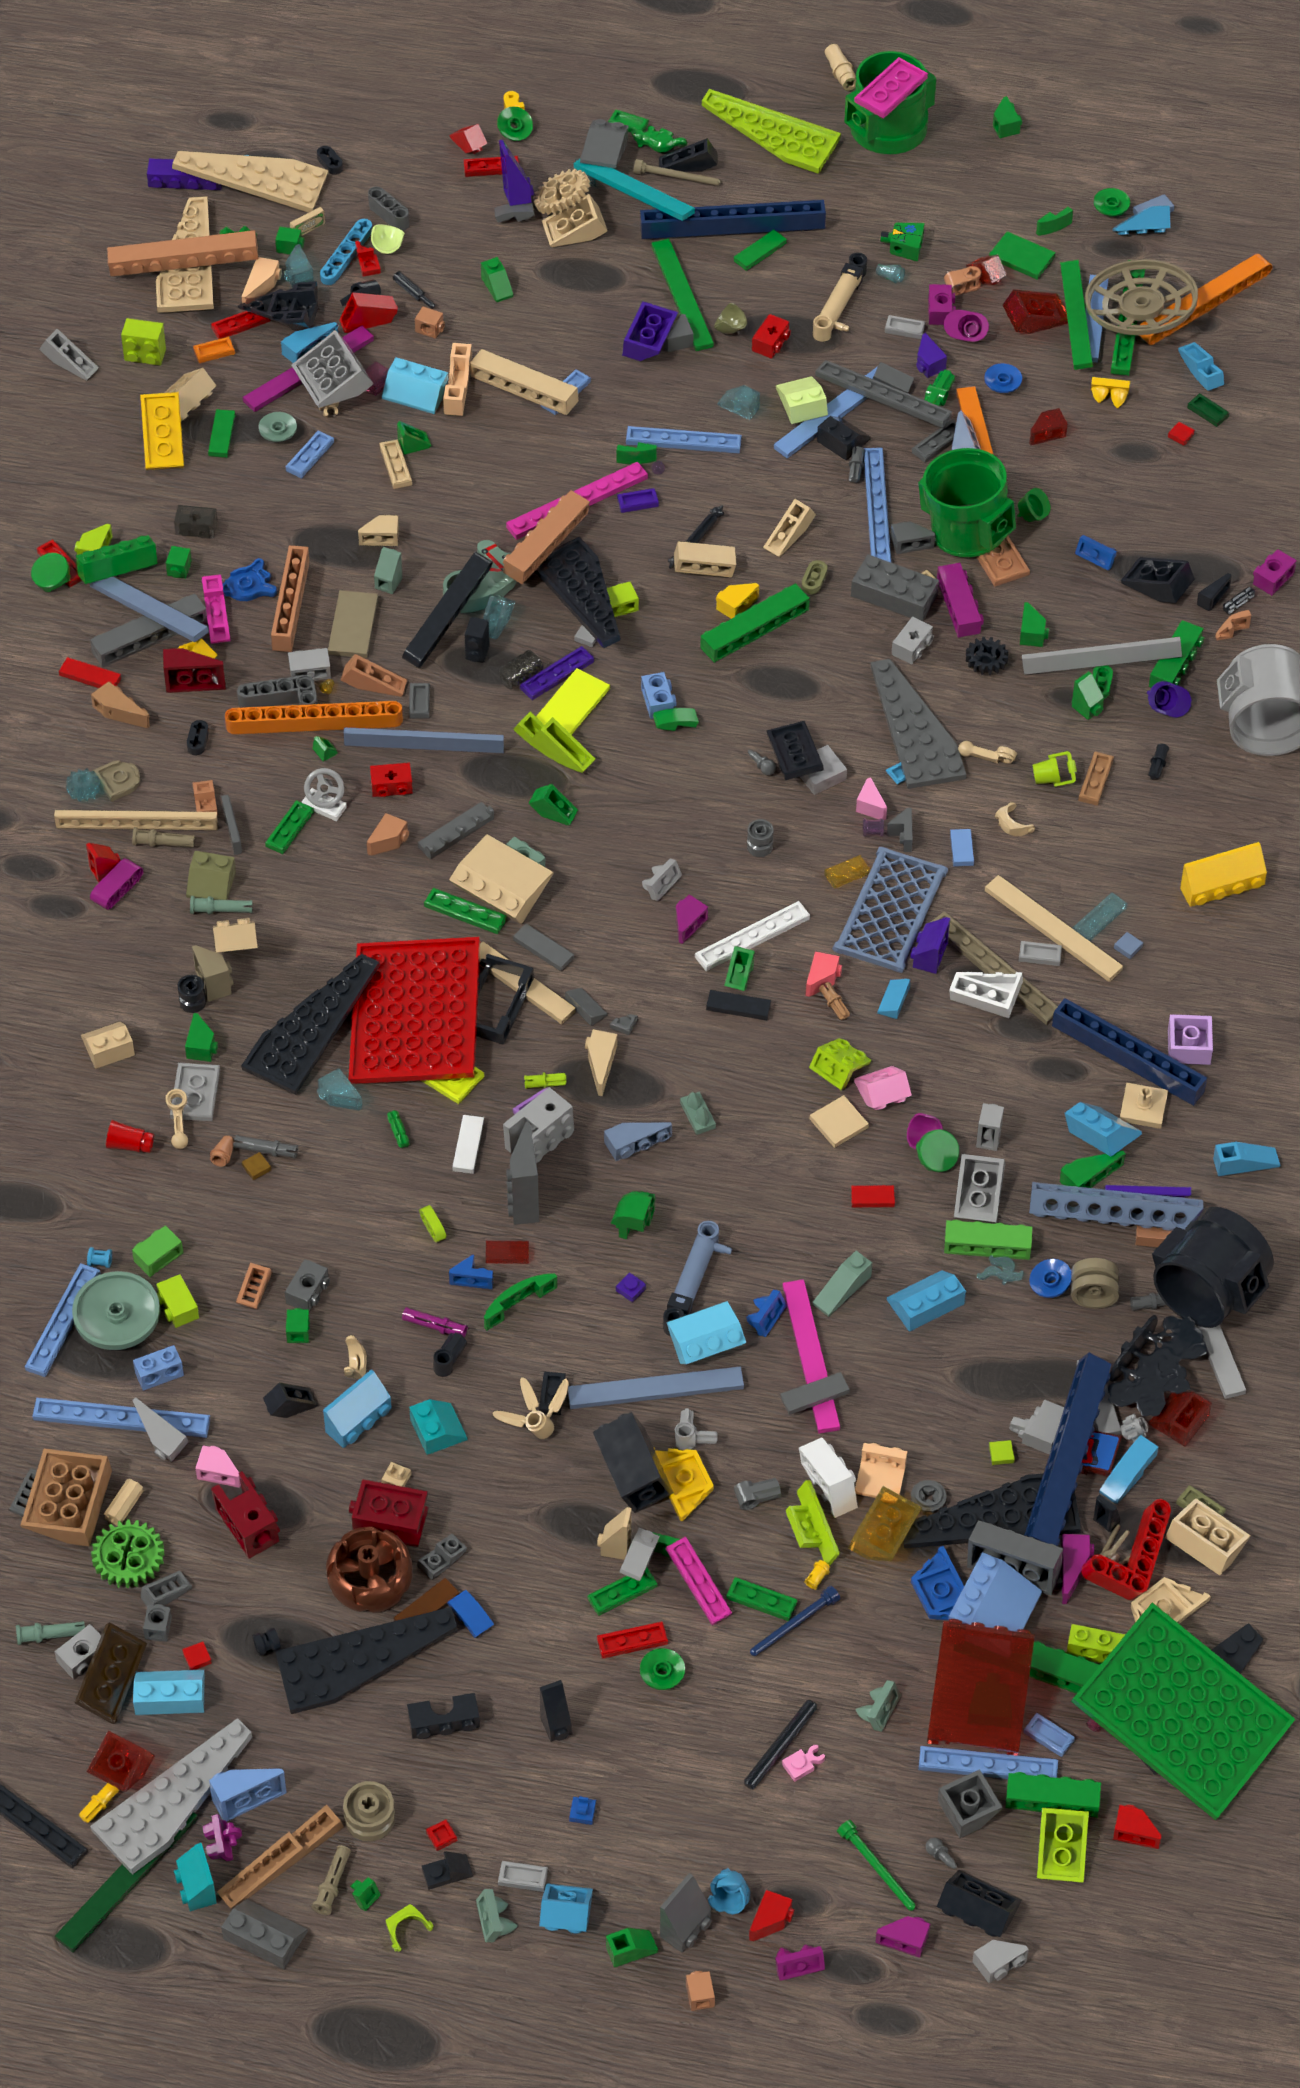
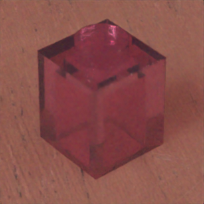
M376 361L365 371L374 384L366 391L375 396L384 389L389 369Z

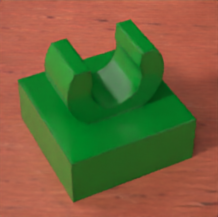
M369 1877L363 1882L356 1880L350 1886L355 1890L352 1895L358 1907L364 1911L381 1896L374 1880Z

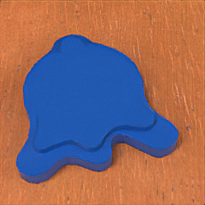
M257 558L251 565L232 571L228 580L226 579L222 583L224 596H229L238 601H251L261 596H276V586L266 583L271 580V574L264 570V560Z

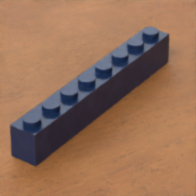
M1064 998L1054 1011L1052 1027L1157 1086L1168 1090V1092L1194 1106L1204 1094L1207 1077L1070 1000Z

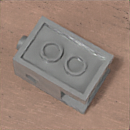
M548 1087L503 1124L505 1149L510 1153L514 1151L525 1123L530 1122L536 1163H538L547 1152L554 1150L562 1140L572 1135L574 1131L573 1106Z

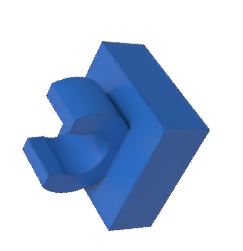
M581 1796L573 1797L569 1822L592 1825L596 1800Z

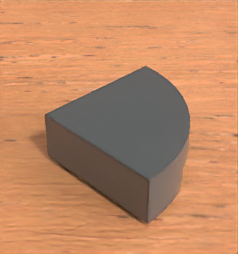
M628 1014L621 1018H615L610 1023V1028L629 1035L638 1020V1016Z

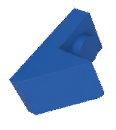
M471 1255L449 1270L450 1285L492 1289L493 1271L485 1268L474 1269L475 1258L474 1255Z

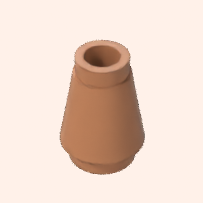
M224 1136L210 1152V1160L214 1165L223 1167L230 1162L233 1143L235 1142L232 1137Z

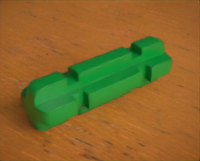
M398 1111L388 1112L387 1118L397 1139L398 1146L400 1148L408 1147L410 1144L409 1138L406 1135Z

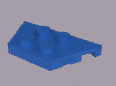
M941 1546L931 1560L928 1559L923 1568L911 1577V1584L929 1619L948 1620L964 1585L944 1546Z

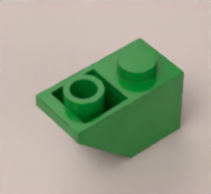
M1007 96L1003 97L993 117V128L999 139L1020 134V126L1022 125L1021 116L1016 113L1014 104L1010 102Z
M626 1928L606 1935V1949L614 1968L658 1953V1948L650 1930Z

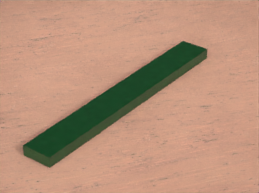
M193 1812L187 1819L183 1830H179L175 1835L171 1846L135 1873L131 1874L122 1864L55 1935V1939L73 1953L195 1823L198 1815Z

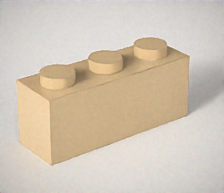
M678 541L674 552L675 572L732 577L736 567L735 547Z

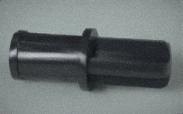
M1158 744L1156 752L1150 760L1151 766L1148 776L1152 780L1160 777L1162 768L1166 765L1165 759L1169 751V747L1166 744Z

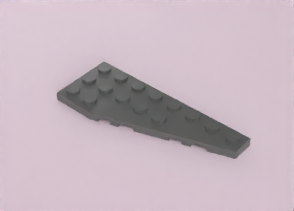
M891 659L871 662L870 667L899 763L901 762V769L903 775H905L907 789L965 780L966 772L957 743Z

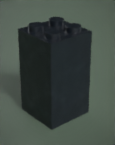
M632 1412L622 1414L613 1422L603 1424L593 1431V1435L619 1494L634 1513L674 1493L646 1429Z

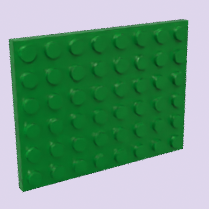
M1153 1602L1071 1700L1073 1704L1214 1820L1220 1816L1295 1721L1294 1717Z

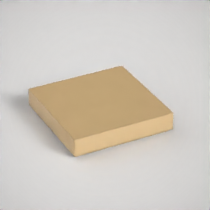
M844 1095L810 1115L812 1123L834 1148L869 1127L867 1121Z

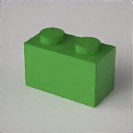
M165 1225L160 1230L154 1231L145 1241L136 1244L134 1249H132L133 1260L151 1277L183 1254L182 1241Z

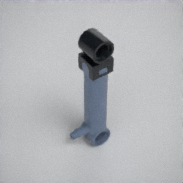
M703 1221L698 1226V1234L674 1293H671L667 1303V1310L663 1314V1330L668 1336L671 1335L666 1322L691 1314L693 1301L713 1251L729 1255L732 1252V1248L718 1243L719 1227L713 1221Z

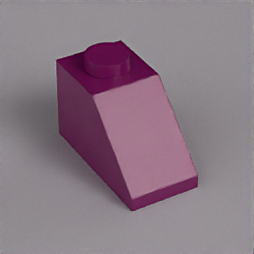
M690 894L684 900L681 899L676 905L678 939L681 944L708 919V906Z
M904 1917L878 1928L875 1943L920 1958L929 1935L930 1923L919 1917Z

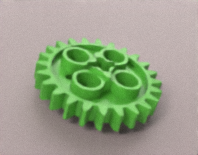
M127 1519L126 1525H122L121 1521H118V1527L109 1524L110 1531L102 1529L103 1537L96 1536L97 1543L92 1544L94 1550L91 1552L92 1563L96 1573H101L102 1580L108 1578L109 1585L116 1581L118 1588L122 1583L126 1584V1588H129L130 1583H134L138 1587V1581L140 1580L146 1584V1577L154 1578L153 1571L159 1572L160 1567L158 1564L164 1563L163 1556H165L163 1541H160V1534H155L153 1527L148 1530L147 1523L140 1527L139 1520H136L134 1525L130 1524L129 1519ZM134 1537V1539H133L132 1542H131V1551H129V1549H130V1540H131V1538ZM120 1540H123V1541H124L123 1543H120V1544L116 1543L117 1541H120ZM140 1545H146L143 1548H138ZM125 1556H127V1559H126V1567H125L124 1570H122L123 1567L125 1566ZM112 1560H118V1561L115 1562V1563H111V1562H110V1561H112ZM134 1564H139L138 1567H131Z

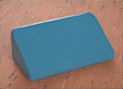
M910 979L890 980L877 1014L894 1019L898 1018L910 988Z

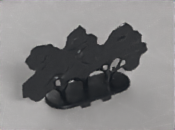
M1156 1315L1151 1316L1142 1328L1136 1327L1133 1331L1132 1341L1130 1343L1125 1341L1121 1346V1354L1110 1372L1109 1381L1111 1382L1116 1381L1124 1373L1122 1381L1111 1383L1108 1386V1393L1110 1395L1108 1400L1119 1407L1137 1403V1409L1142 1416H1158L1166 1404L1164 1392L1170 1391L1179 1394L1191 1389L1189 1382L1185 1380L1187 1376L1186 1369L1179 1365V1361L1181 1359H1195L1207 1353V1347L1203 1341L1202 1330L1195 1327V1321L1190 1316L1183 1319L1175 1316L1166 1317L1163 1320L1164 1331L1153 1334L1158 1323ZM1163 1336H1171L1172 1340L1163 1342L1158 1340V1338L1162 1339ZM1149 1340L1154 1341L1155 1350L1150 1355H1144L1140 1352ZM1157 1343H1161L1162 1347L1159 1348ZM1136 1356L1139 1357L1136 1369L1127 1368ZM1129 1375L1135 1378L1134 1381L1129 1379Z

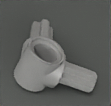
M689 1408L681 1411L680 1423L675 1427L676 1447L683 1451L685 1449H693L696 1447V1443H717L718 1434L716 1431H697V1427L693 1425L694 1412L689 1410Z

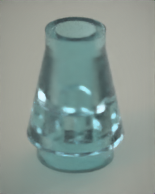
M878 264L876 274L897 283L902 282L905 269L901 265Z

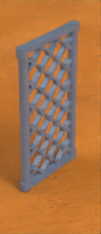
M879 847L876 852L875 862L838 942H835L832 950L839 954L902 973L906 966L905 961L941 880L948 872V868L889 850L888 848ZM885 857L894 859L896 861L889 862ZM905 863L914 865L915 867L908 868ZM902 864L905 870L896 873L892 866ZM888 868L892 875L882 877L878 873L880 869ZM925 869L936 873L927 874ZM921 870L924 876L916 879L912 876L911 872ZM907 874L911 881L901 883L898 877ZM895 879L898 885L889 888L885 881ZM926 880L931 885L929 889H920L917 883ZM880 883L884 886L885 890L875 892L872 889L873 884ZM914 885L917 891L908 894L904 887ZM901 890L904 896L894 898L891 892ZM888 894L891 901L881 903L878 896ZM921 896L924 901L922 904H913L910 898ZM866 899H875L878 905L869 908L865 901ZM907 900L910 907L900 909L897 903ZM894 905L897 911L888 914L884 907ZM882 910L884 914L882 917L874 918L871 914L872 911ZM913 911L917 916L916 919L907 920L903 913ZM859 914H868L871 921L861 923L857 918ZM899 915L904 922L893 924L890 918ZM887 920L890 927L880 929L877 923ZM874 925L877 931L868 934L864 927ZM906 926L910 932L909 934L900 935L896 929ZM852 930H862L864 934L862 937L854 938L851 935ZM893 931L897 937L887 940L883 933ZM879 935L884 942L873 944L870 938ZM867 940L870 947L860 949L857 943ZM900 942L903 948L902 950L894 951L889 944ZM845 945H854L857 950L845 947ZM886 946L890 953L879 955L876 949ZM873 951L876 956L867 954L866 952ZM892 957L896 962L886 960V958Z

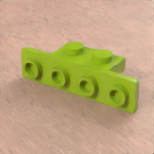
M805 1480L797 1490L801 1505L789 1506L785 1511L799 1547H819L823 1560L831 1565L838 1557L839 1549L817 1498L816 1491L811 1481Z

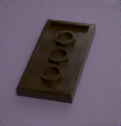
M110 1622L107 1623L74 1703L111 1724L116 1723L147 1643Z

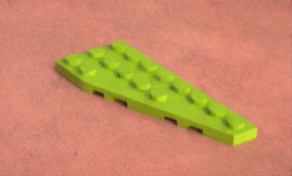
M711 89L708 90L702 99V106L785 163L818 174L841 139V133Z

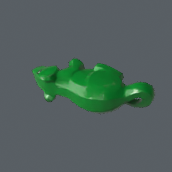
M649 126L647 132L642 130H632L630 132L639 148L647 145L653 150L662 153L672 150L675 146L686 147L688 143L685 138L674 139L672 132L663 128L660 131H656L653 126Z

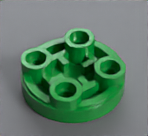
M47 553L35 561L32 566L31 577L39 588L45 592H50L69 582L71 578L70 566L61 554Z
M941 1129L929 1131L916 1144L918 1158L921 1164L930 1172L947 1171L958 1160V1142L948 1131Z

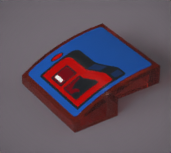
M1094 1431L1088 1439L1087 1445L1089 1448L1082 1459L1083 1468L1080 1473L1087 1475L1088 1471L1108 1477L1111 1473L1122 1437Z

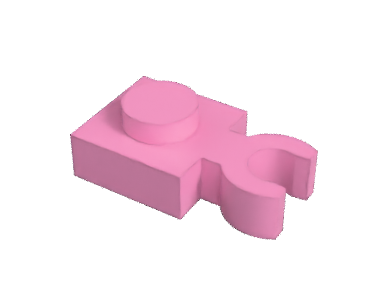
M818 1745L811 1746L806 1754L801 1749L782 1760L783 1767L794 1782L813 1772L814 1766L812 1764L819 1765L825 1761L824 1754L819 1757L813 1755L818 1751Z

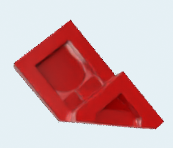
M355 241L362 276L381 274L377 255L374 254V249L371 247L366 248L361 245V242Z

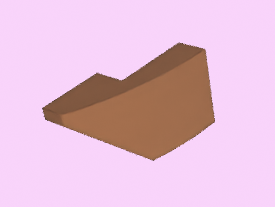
M1245 610L1231 615L1217 631L1216 639L1233 638L1234 631L1249 628L1251 620L1250 611Z

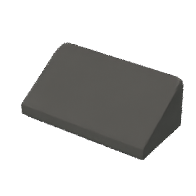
M582 988L565 992V1000L575 1007L576 1011L590 1026H593L607 1016V1013Z

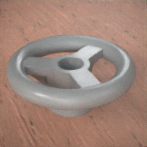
M320 768L308 775L304 784V792L307 799L313 805L320 808H329L336 805L342 799L344 782L341 776L334 770ZM323 774L332 776L337 781L338 787H334L332 781L324 778ZM317 776L318 791L314 794V796H312L310 791V785L312 780ZM321 785H327L328 790H322ZM329 793L337 794L331 801H318L322 795Z

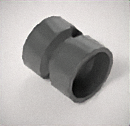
M757 819L752 821L747 828V850L753 856H767L773 849L774 829L769 821Z

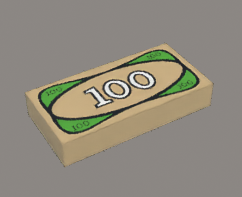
M319 207L290 222V228L301 229V233L304 235L324 225V210Z

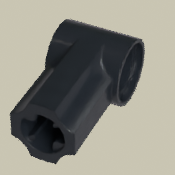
M456 1332L450 1333L442 1347L434 1353L433 1370L436 1375L446 1377L452 1373L453 1365L467 1345V1340L461 1334Z

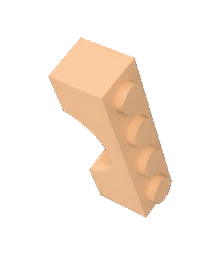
M452 344L448 385L445 386L443 398L444 414L463 416L470 375L469 363L472 360L471 344Z

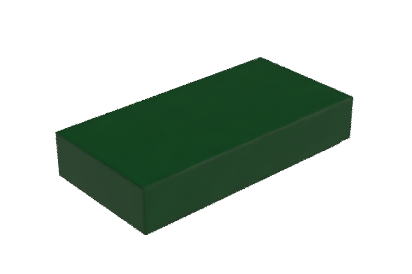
M1200 393L1187 405L1189 410L1216 427L1229 417L1227 410Z

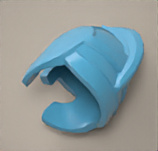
M729 1868L717 1874L710 1884L713 1895L708 1897V1903L718 1912L725 1911L728 1914H737L744 1909L750 1900V1890L743 1876L736 1871H731Z

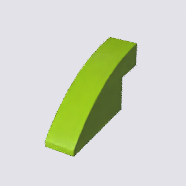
M529 712L513 729L542 754L575 771L583 773L595 760L553 717L544 725L532 712Z

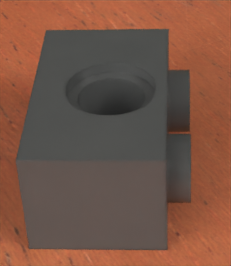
M304 1259L285 1291L286 1304L309 1310L310 1312L312 1307L318 1304L322 1290H326L330 1283L328 1268Z

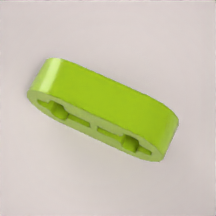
M428 1205L419 1209L421 1219L433 1240L437 1243L446 1239L445 1230L433 1208Z

